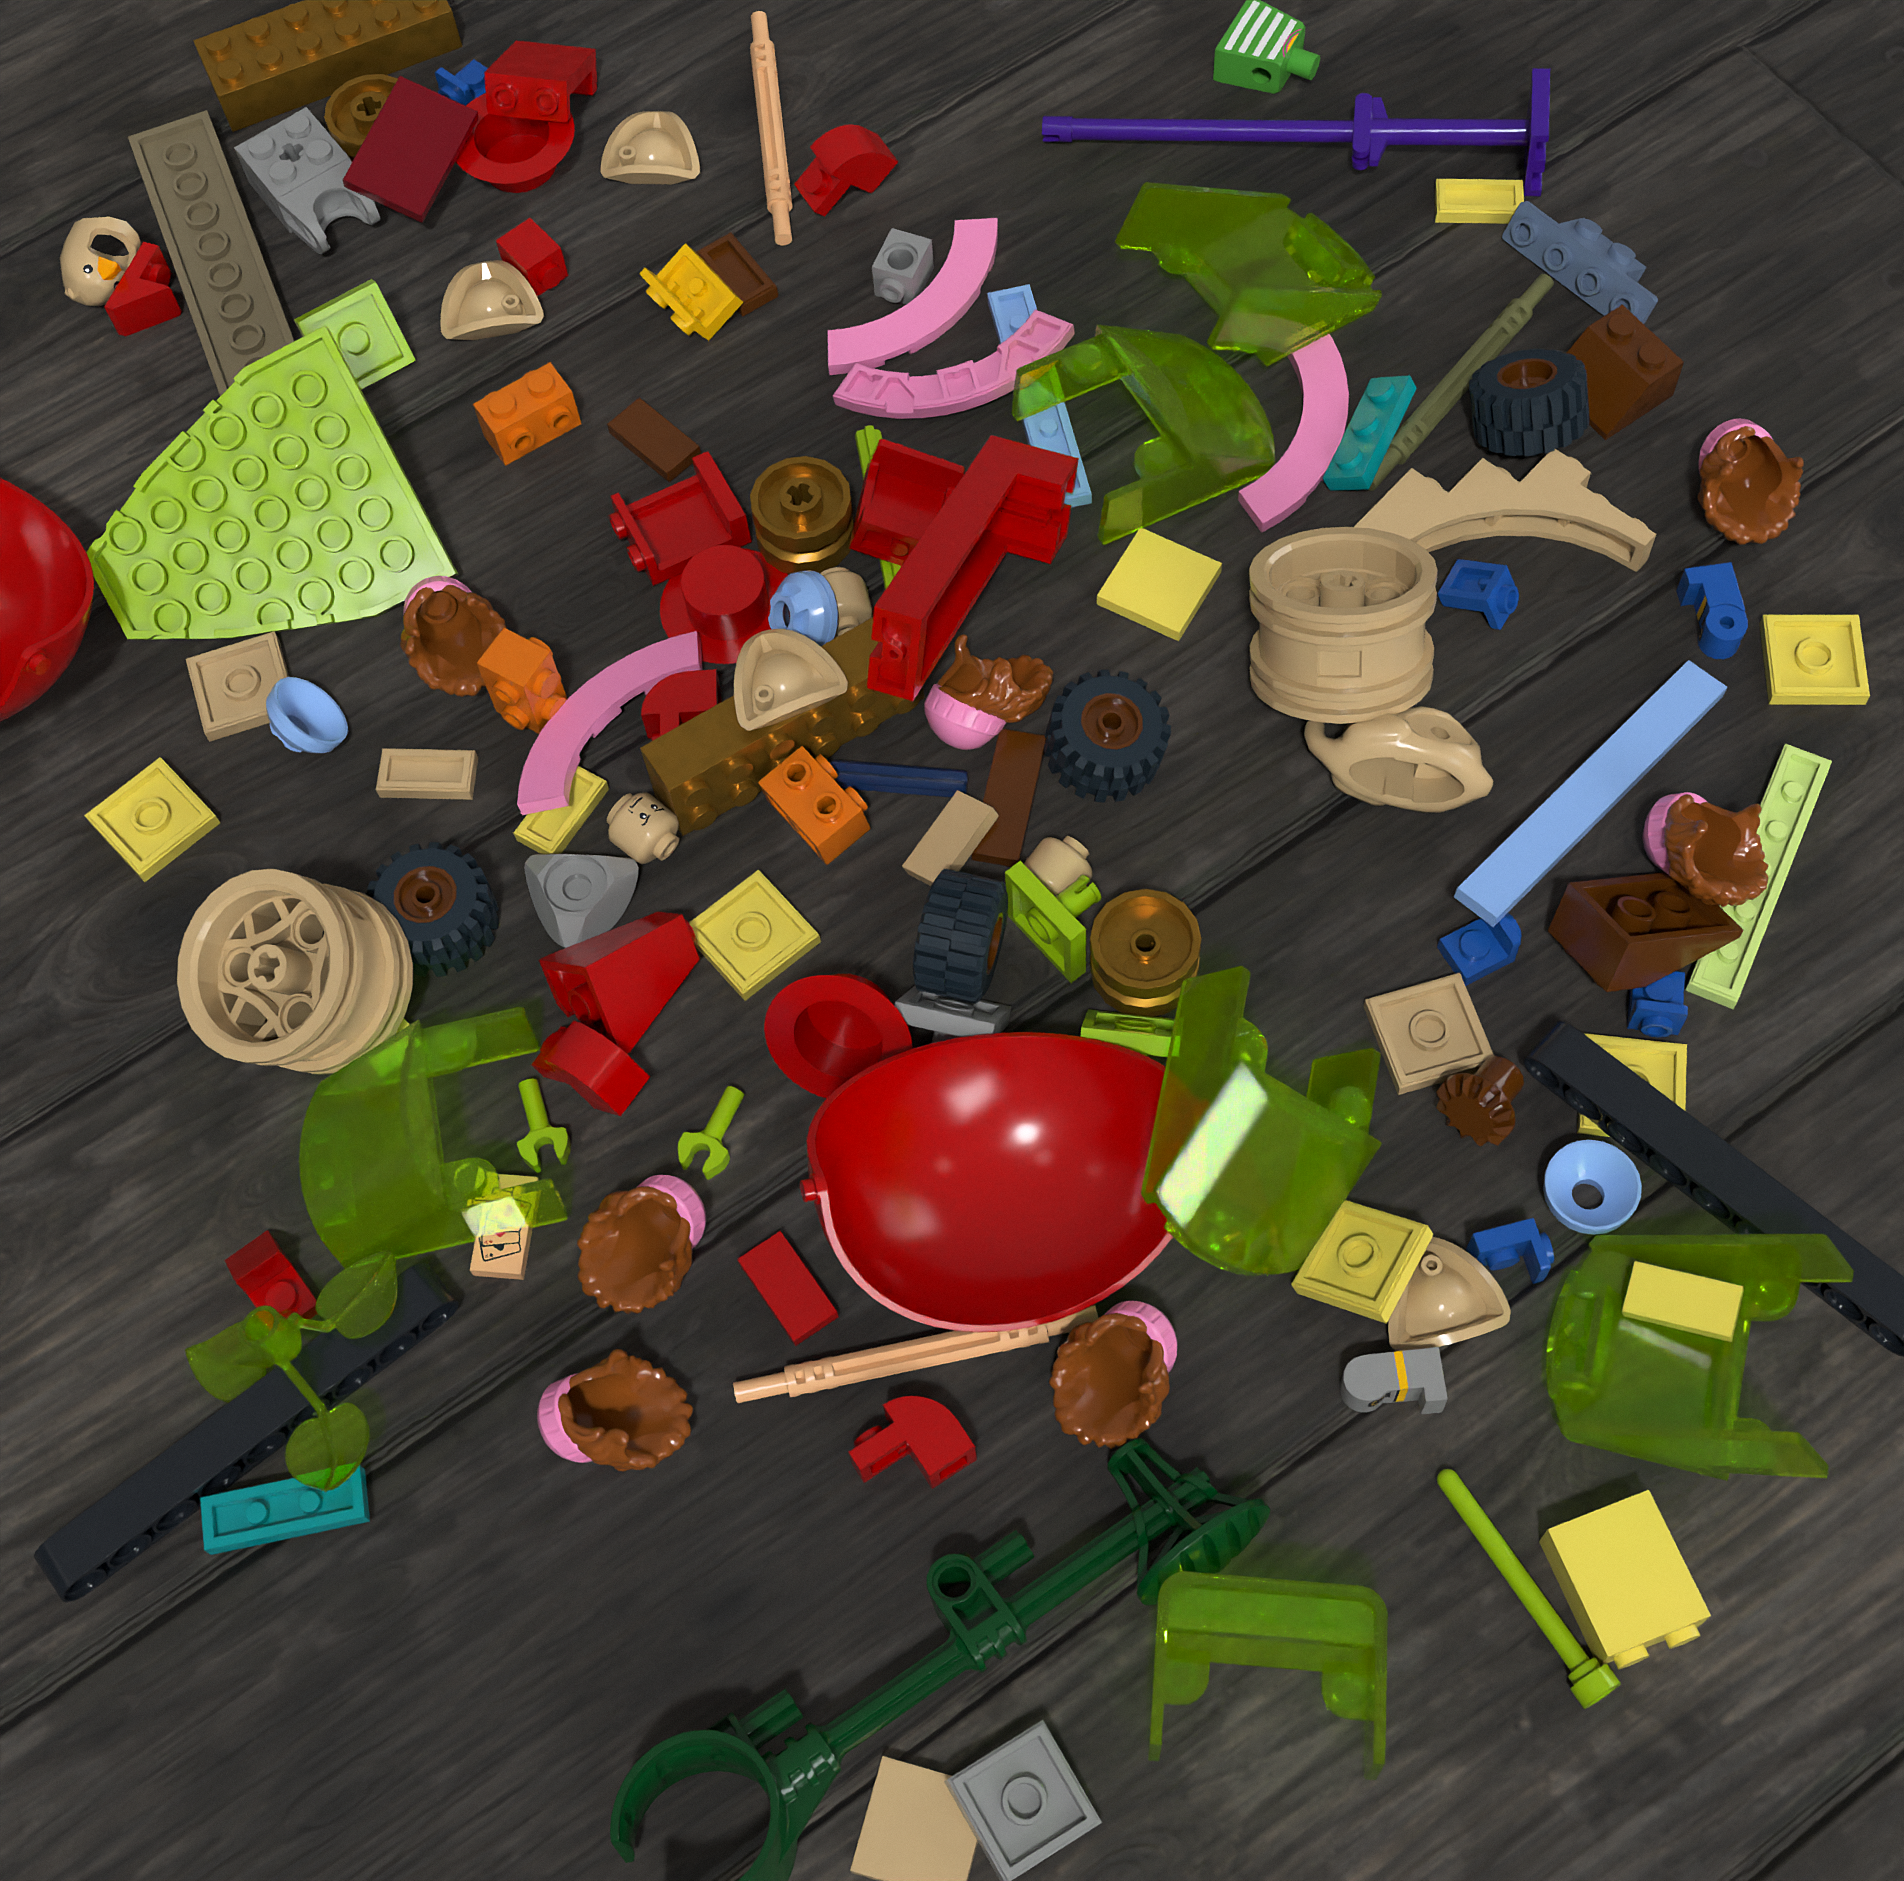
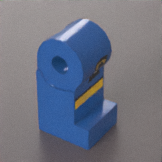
M1732 562L1685 568L1676 592L1680 606L1694 605L1701 629L1698 636V646L1705 655L1714 659L1732 657L1737 652L1740 641L1748 628L1745 607Z

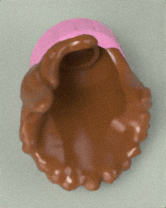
M1739 418L1720 424L1706 437L1699 454V472L1702 481L1697 497L1705 511L1706 521L1716 531L1722 532L1727 540H1733L1739 545L1749 542L1762 544L1769 539L1778 538L1781 532L1788 528V520L1795 516L1793 508L1799 504L1801 484L1798 480L1803 474V459L1801 457L1787 458L1773 441L1770 434L1753 421Z
M432 576L414 585L405 599L404 629L400 637V646L409 659V665L416 669L420 679L424 680V683L428 684L430 689H439L449 695L455 694L459 697L475 696L482 686H486L477 662L502 629L506 628L505 620L493 609L491 603L486 598L472 593L463 583L447 576Z
M965 634L960 635L955 640L954 662L938 683L932 686L924 702V712L929 726L940 740L954 748L962 750L981 748L998 735L1006 723L1019 722L1041 707L1053 682V671L1051 668L1044 665L1040 658L1032 660L1029 655H1021L1018 658H1010L1008 660L998 657L994 661L988 658H977L970 654L966 646L968 636Z
M1684 792L1666 795L1660 798L1650 809L1642 836L1648 858L1655 866L1685 887L1695 898L1700 899L1706 905L1719 904L1722 907H1726L1729 904L1739 906L1743 905L1747 900L1757 898L1767 888L1768 875L1765 871L1768 869L1769 864L1763 861L1765 852L1762 851L1760 835L1756 834L1760 826L1759 814L1762 811L1759 804H1752L1742 811L1732 812L1708 803L1697 794Z
M655 1175L645 1179L640 1185L630 1191H617L608 1194L601 1201L599 1208L588 1215L589 1221L583 1226L580 1238L577 1240V1246L581 1250L578 1262L580 1269L578 1280L582 1283V1291L588 1296L596 1297L600 1308H606L611 1305L615 1312L624 1311L626 1314L631 1312L641 1313L645 1307L654 1308L658 1303L664 1302L668 1297L673 1296L681 1287L683 1276L692 1265V1249L702 1238L706 1225V1211L696 1190L689 1183L678 1177Z
M1124 1301L1111 1307L1103 1316L1095 1321L1082 1323L1071 1330L1067 1342L1060 1345L1057 1350L1058 1358L1053 1364L1052 1376L1049 1379L1050 1386L1055 1390L1053 1406L1056 1410L1054 1415L1056 1421L1060 1423L1061 1430L1065 1434L1076 1435L1082 1445H1087L1094 1441L1098 1447L1106 1445L1112 1449L1116 1445L1119 1447L1124 1446L1128 1438H1138L1142 1432L1150 1428L1151 1424L1156 1423L1162 1414V1402L1170 1390L1169 1372L1177 1356L1176 1333L1168 1318L1160 1310L1144 1302Z
M615 1349L608 1358L601 1360L591 1368L550 1384L539 1401L537 1420L540 1433L546 1445L554 1453L566 1460L579 1463L593 1461L599 1465L613 1466L618 1471L643 1470L646 1467L654 1468L660 1461L672 1456L674 1451L679 1450L684 1445L685 1439L691 1434V1426L688 1419L692 1415L693 1407L691 1404L685 1403L688 1395L686 1391L677 1384L675 1378L667 1377L662 1367L653 1368L650 1361H643L640 1357L636 1358L634 1355L628 1356L626 1351Z

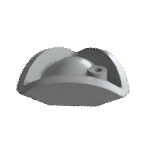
M535 854L527 859L524 870L530 896L542 925L558 945L567 948L610 931L631 901L637 883L639 867L632 858L601 855Z

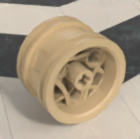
M1357 527L1319 528L1298 532L1278 539L1264 547L1253 558L1249 568L1251 586L1249 590L1251 612L1259 621V630L1254 634L1250 643L1251 687L1259 699L1273 709L1292 717L1313 722L1335 724L1369 721L1386 713L1395 715L1406 711L1420 702L1430 690L1433 680L1434 669L1432 662L1434 659V645L1431 635L1425 629L1426 620L1434 612L1437 598L1435 586L1438 570L1435 559L1425 548L1408 538L1391 532Z
M277 869L251 870L229 879L214 890L195 912L184 933L178 956L177 986L181 1006L192 1030L206 1046L223 1057L263 1066H279L317 1075L340 1074L362 1066L379 1054L396 1034L407 1012L412 992L413 962L408 940L398 920L383 904L364 893L322 884L315 879Z

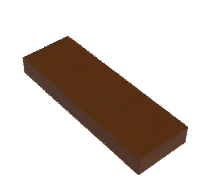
M1002 729L999 732L983 803L993 807L999 817L971 854L973 861L1012 867L1021 861L1044 758V744L1046 741L1044 735Z

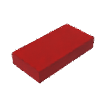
M781 1231L737 1259L740 1267L795 1346L839 1317L837 1310Z

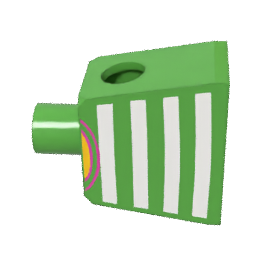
M1246 0L1215 49L1213 80L1275 94L1281 91L1291 73L1312 80L1320 63V55L1303 49L1306 28L1303 22L1261 0Z

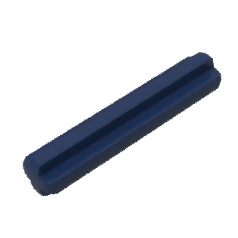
M836 759L830 761V764L838 774V777L834 780L843 789L851 786L855 790L953 797L957 790L966 794L968 789V774L965 770Z

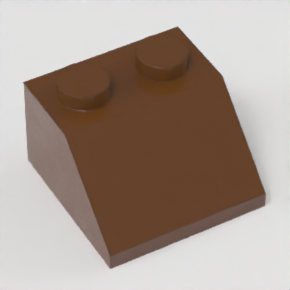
M1623 304L1588 326L1567 352L1576 356V360H1581L1585 365L1589 425L1604 440H1607L1672 397L1684 364L1681 358Z

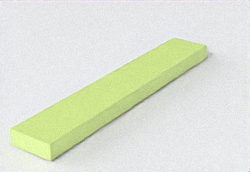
M1788 744L1784 745L1760 803L1762 811L1759 814L1760 826L1756 833L1760 835L1762 851L1765 852L1763 861L1769 864L1768 869L1765 871L1768 875L1767 888L1757 898L1747 900L1743 905L1733 906L1728 904L1726 907L1719 905L1744 930L1740 938L1697 960L1685 991L1734 1009L1829 771L1832 763L1831 760Z

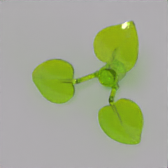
M389 1249L376 1252L350 1265L333 1277L325 1285L316 1302V1311L325 1321L305 1319L295 1312L288 1318H285L271 1306H260L252 1310L243 1321L227 1327L207 1341L185 1349L190 1367L199 1383L215 1398L226 1403L231 1402L266 1375V1368L276 1364L283 1369L313 1406L318 1418L304 1421L295 1429L288 1441L285 1452L286 1464L291 1475L308 1487L327 1492L337 1488L349 1479L365 1456L370 1435L368 1421L358 1407L347 1402L336 1406L328 1412L324 1403L291 1364L290 1361L299 1354L302 1347L300 1329L328 1333L336 1327L339 1333L348 1339L361 1338L379 1329L391 1316L397 1300L398 1284L395 1255Z

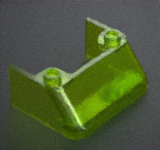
M1179 1572L1167 1578L1162 1584L1158 1595L1148 1761H1159L1164 1704L1188 1705L1200 1699L1208 1686L1210 1662L1322 1672L1321 1694L1326 1707L1340 1718L1366 1721L1364 1779L1376 1780L1385 1765L1388 1612L1383 1599L1374 1590L1358 1585L1198 1572Z

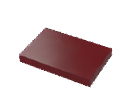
M399 76L343 178L344 187L423 223L478 121V111Z

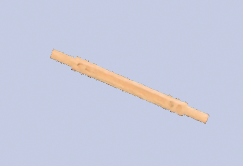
M756 11L751 15L753 42L750 45L767 209L773 217L775 242L778 245H788L792 241L789 212L793 205L775 47L769 39L766 13Z
M1095 1305L1059 1320L1030 1328L983 1333L951 1331L834 1357L829 1356L820 1360L806 1361L801 1364L784 1366L785 1372L733 1382L737 1404L789 1393L791 1398L805 1393L819 1392V1390H829L838 1386L1001 1351L1006 1352L1015 1348L1048 1343L1050 1336L1069 1333L1074 1327L1082 1323L1095 1321L1098 1319Z

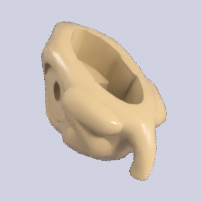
M1410 707L1406 711L1395 715L1386 713L1377 716L1373 720L1347 723L1341 736L1336 739L1325 736V725L1323 722L1308 721L1305 725L1304 737L1308 748L1332 773V781L1335 787L1341 792L1370 805L1384 806L1386 804L1422 813H1441L1487 796L1493 787V779L1482 765L1481 750L1478 743L1449 713L1435 708Z

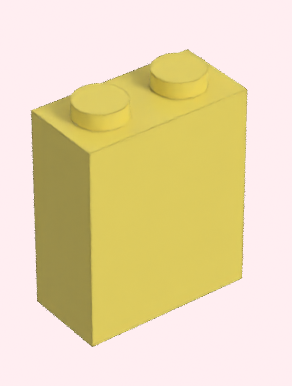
M1649 1490L1549 1528L1539 1541L1593 1657H1596L1601 1666L1614 1661L1617 1668L1622 1669L1648 1658L1649 1654L1646 1648L1665 1640L1669 1649H1672L1701 1636L1697 1627L1702 1625L1711 1614Z

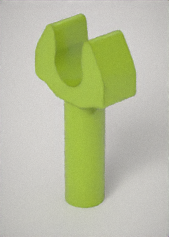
M534 1078L526 1079L520 1082L518 1087L530 1131L524 1139L517 1142V1146L524 1162L535 1172L539 1173L541 1172V1162L538 1157L539 1149L545 1144L554 1145V1150L560 1163L565 1165L571 1152V1141L564 1127L554 1128L549 1124L538 1080Z
M727 1086L705 1129L699 1133L684 1132L678 1142V1156L682 1169L686 1170L692 1163L694 1155L701 1150L710 1152V1156L705 1161L702 1170L707 1180L718 1175L726 1168L730 1161V1155L728 1150L723 1147L722 1138L745 1096L742 1091L735 1087Z

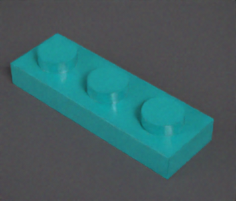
M1410 375L1370 379L1323 476V480L1330 491L1370 488L1417 389Z
M360 1464L200 1498L204 1551L210 1555L370 1522L365 1469Z

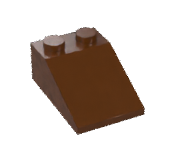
M1666 872L1570 882L1548 929L1549 933L1563 946L1565 952L1573 957L1590 974L1593 981L1606 992L1646 987L1740 938L1744 930L1718 904H1704L1700 899L1690 894L1680 883L1673 880Z

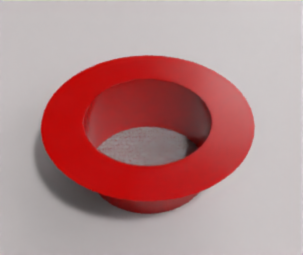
M486 93L466 105L478 111V121L460 152L456 163L471 176L487 181L495 188L505 192L520 193L536 189L550 179L557 164L564 158L571 147L575 132L572 114L570 112L571 117L566 123L490 115L487 112Z
M717 545L704 549L689 560L681 574L670 578L667 582L660 602V617L663 628L669 638L697 631L701 640L702 661L715 664L736 663L741 648L749 638L762 631L771 630L768 621L771 610L770 599L788 574L779 571L767 563L763 555L757 551L733 545Z
M817 975L797 980L786 986L775 996L769 1005L765 1017V1039L775 1063L788 1078L801 1088L826 1099L839 1086L864 1069L886 1058L912 1049L911 1035L900 1012L890 1002L880 987L858 975Z

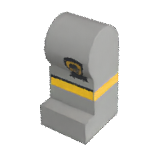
M1439 1347L1355 1357L1347 1364L1340 1382L1342 1400L1349 1408L1357 1412L1367 1413L1376 1410L1382 1403L1418 1400L1420 1414L1441 1413L1448 1398Z

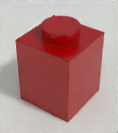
M528 218L496 240L501 260L511 264L521 272L537 297L548 289L557 286L561 280L568 276L561 247L531 218Z

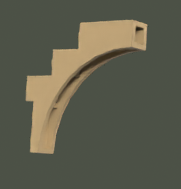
M1557 449L1549 452L1521 482L1514 479L1504 468L1496 467L1482 458L1449 493L1436 480L1424 477L1411 468L1354 526L1394 533L1414 541L1428 552L1461 541L1486 537L1535 536L1569 542L1612 558L1635 572L1648 560L1656 537V533L1649 530L1642 521L1631 518L1611 505L1601 494L1593 493L1587 489L1591 472L1584 468L1578 460L1573 457H1567Z

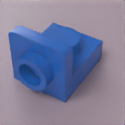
M475 59L455 76L440 67L435 72L439 86L438 93L466 106L475 98L486 93L484 72L488 68Z
M1457 559L1438 592L1443 606L1484 612L1490 627L1499 630L1502 629L1509 615L1515 611L1519 600L1518 589L1514 584L1507 565Z
M1507 913L1494 927L1480 918L1439 939L1437 948L1453 972L1461 974L1464 984L1467 986L1514 962L1521 944L1522 935L1516 920Z
M1675 971L1646 987L1629 989L1627 1029L1641 1030L1643 1034L1651 1037H1667L1671 1034L1678 1035L1688 1016V1006L1683 1005L1685 972Z
M1534 1218L1473 1233L1466 1247V1252L1476 1258L1483 1266L1488 1265L1490 1270L1510 1267L1520 1261L1519 1257L1523 1256L1533 1284L1544 1281L1551 1269L1550 1264L1554 1263V1252L1550 1239L1545 1232L1539 1233Z

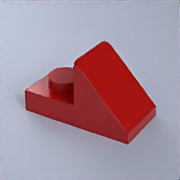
M147 242L142 243L104 306L119 335L129 336L176 318L182 313L171 288L168 287L172 273L158 245Z
M268 1230L225 1259L233 1279L248 1295L279 1340H282L324 1310Z

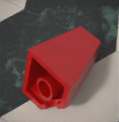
M655 912L539 959L556 1004L566 1016L570 1017L575 1014L581 1023L602 1034L628 1054L700 958L694 945L696 941L694 930L689 922L684 919L683 914Z

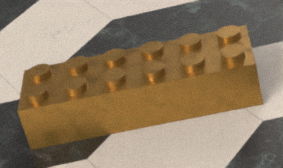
M303 0L193 40L232 132L329 97L336 89L354 78L373 74L388 75L463 47L453 12L447 0Z
M873 617L821 646L835 660L848 681L847 691L840 696L779 723L747 731L738 722L733 695L640 748L654 794L663 805L676 815L679 822L678 830L682 836L693 830H702L711 825L719 815L735 806H744L754 800L758 793L762 791L758 782L801 746L814 759L819 754L827 759L843 744L857 736L864 737L869 735L880 723L896 714H904L911 711L920 700L925 698L923 686L914 701L867 688L869 656L878 644V641L871 640Z

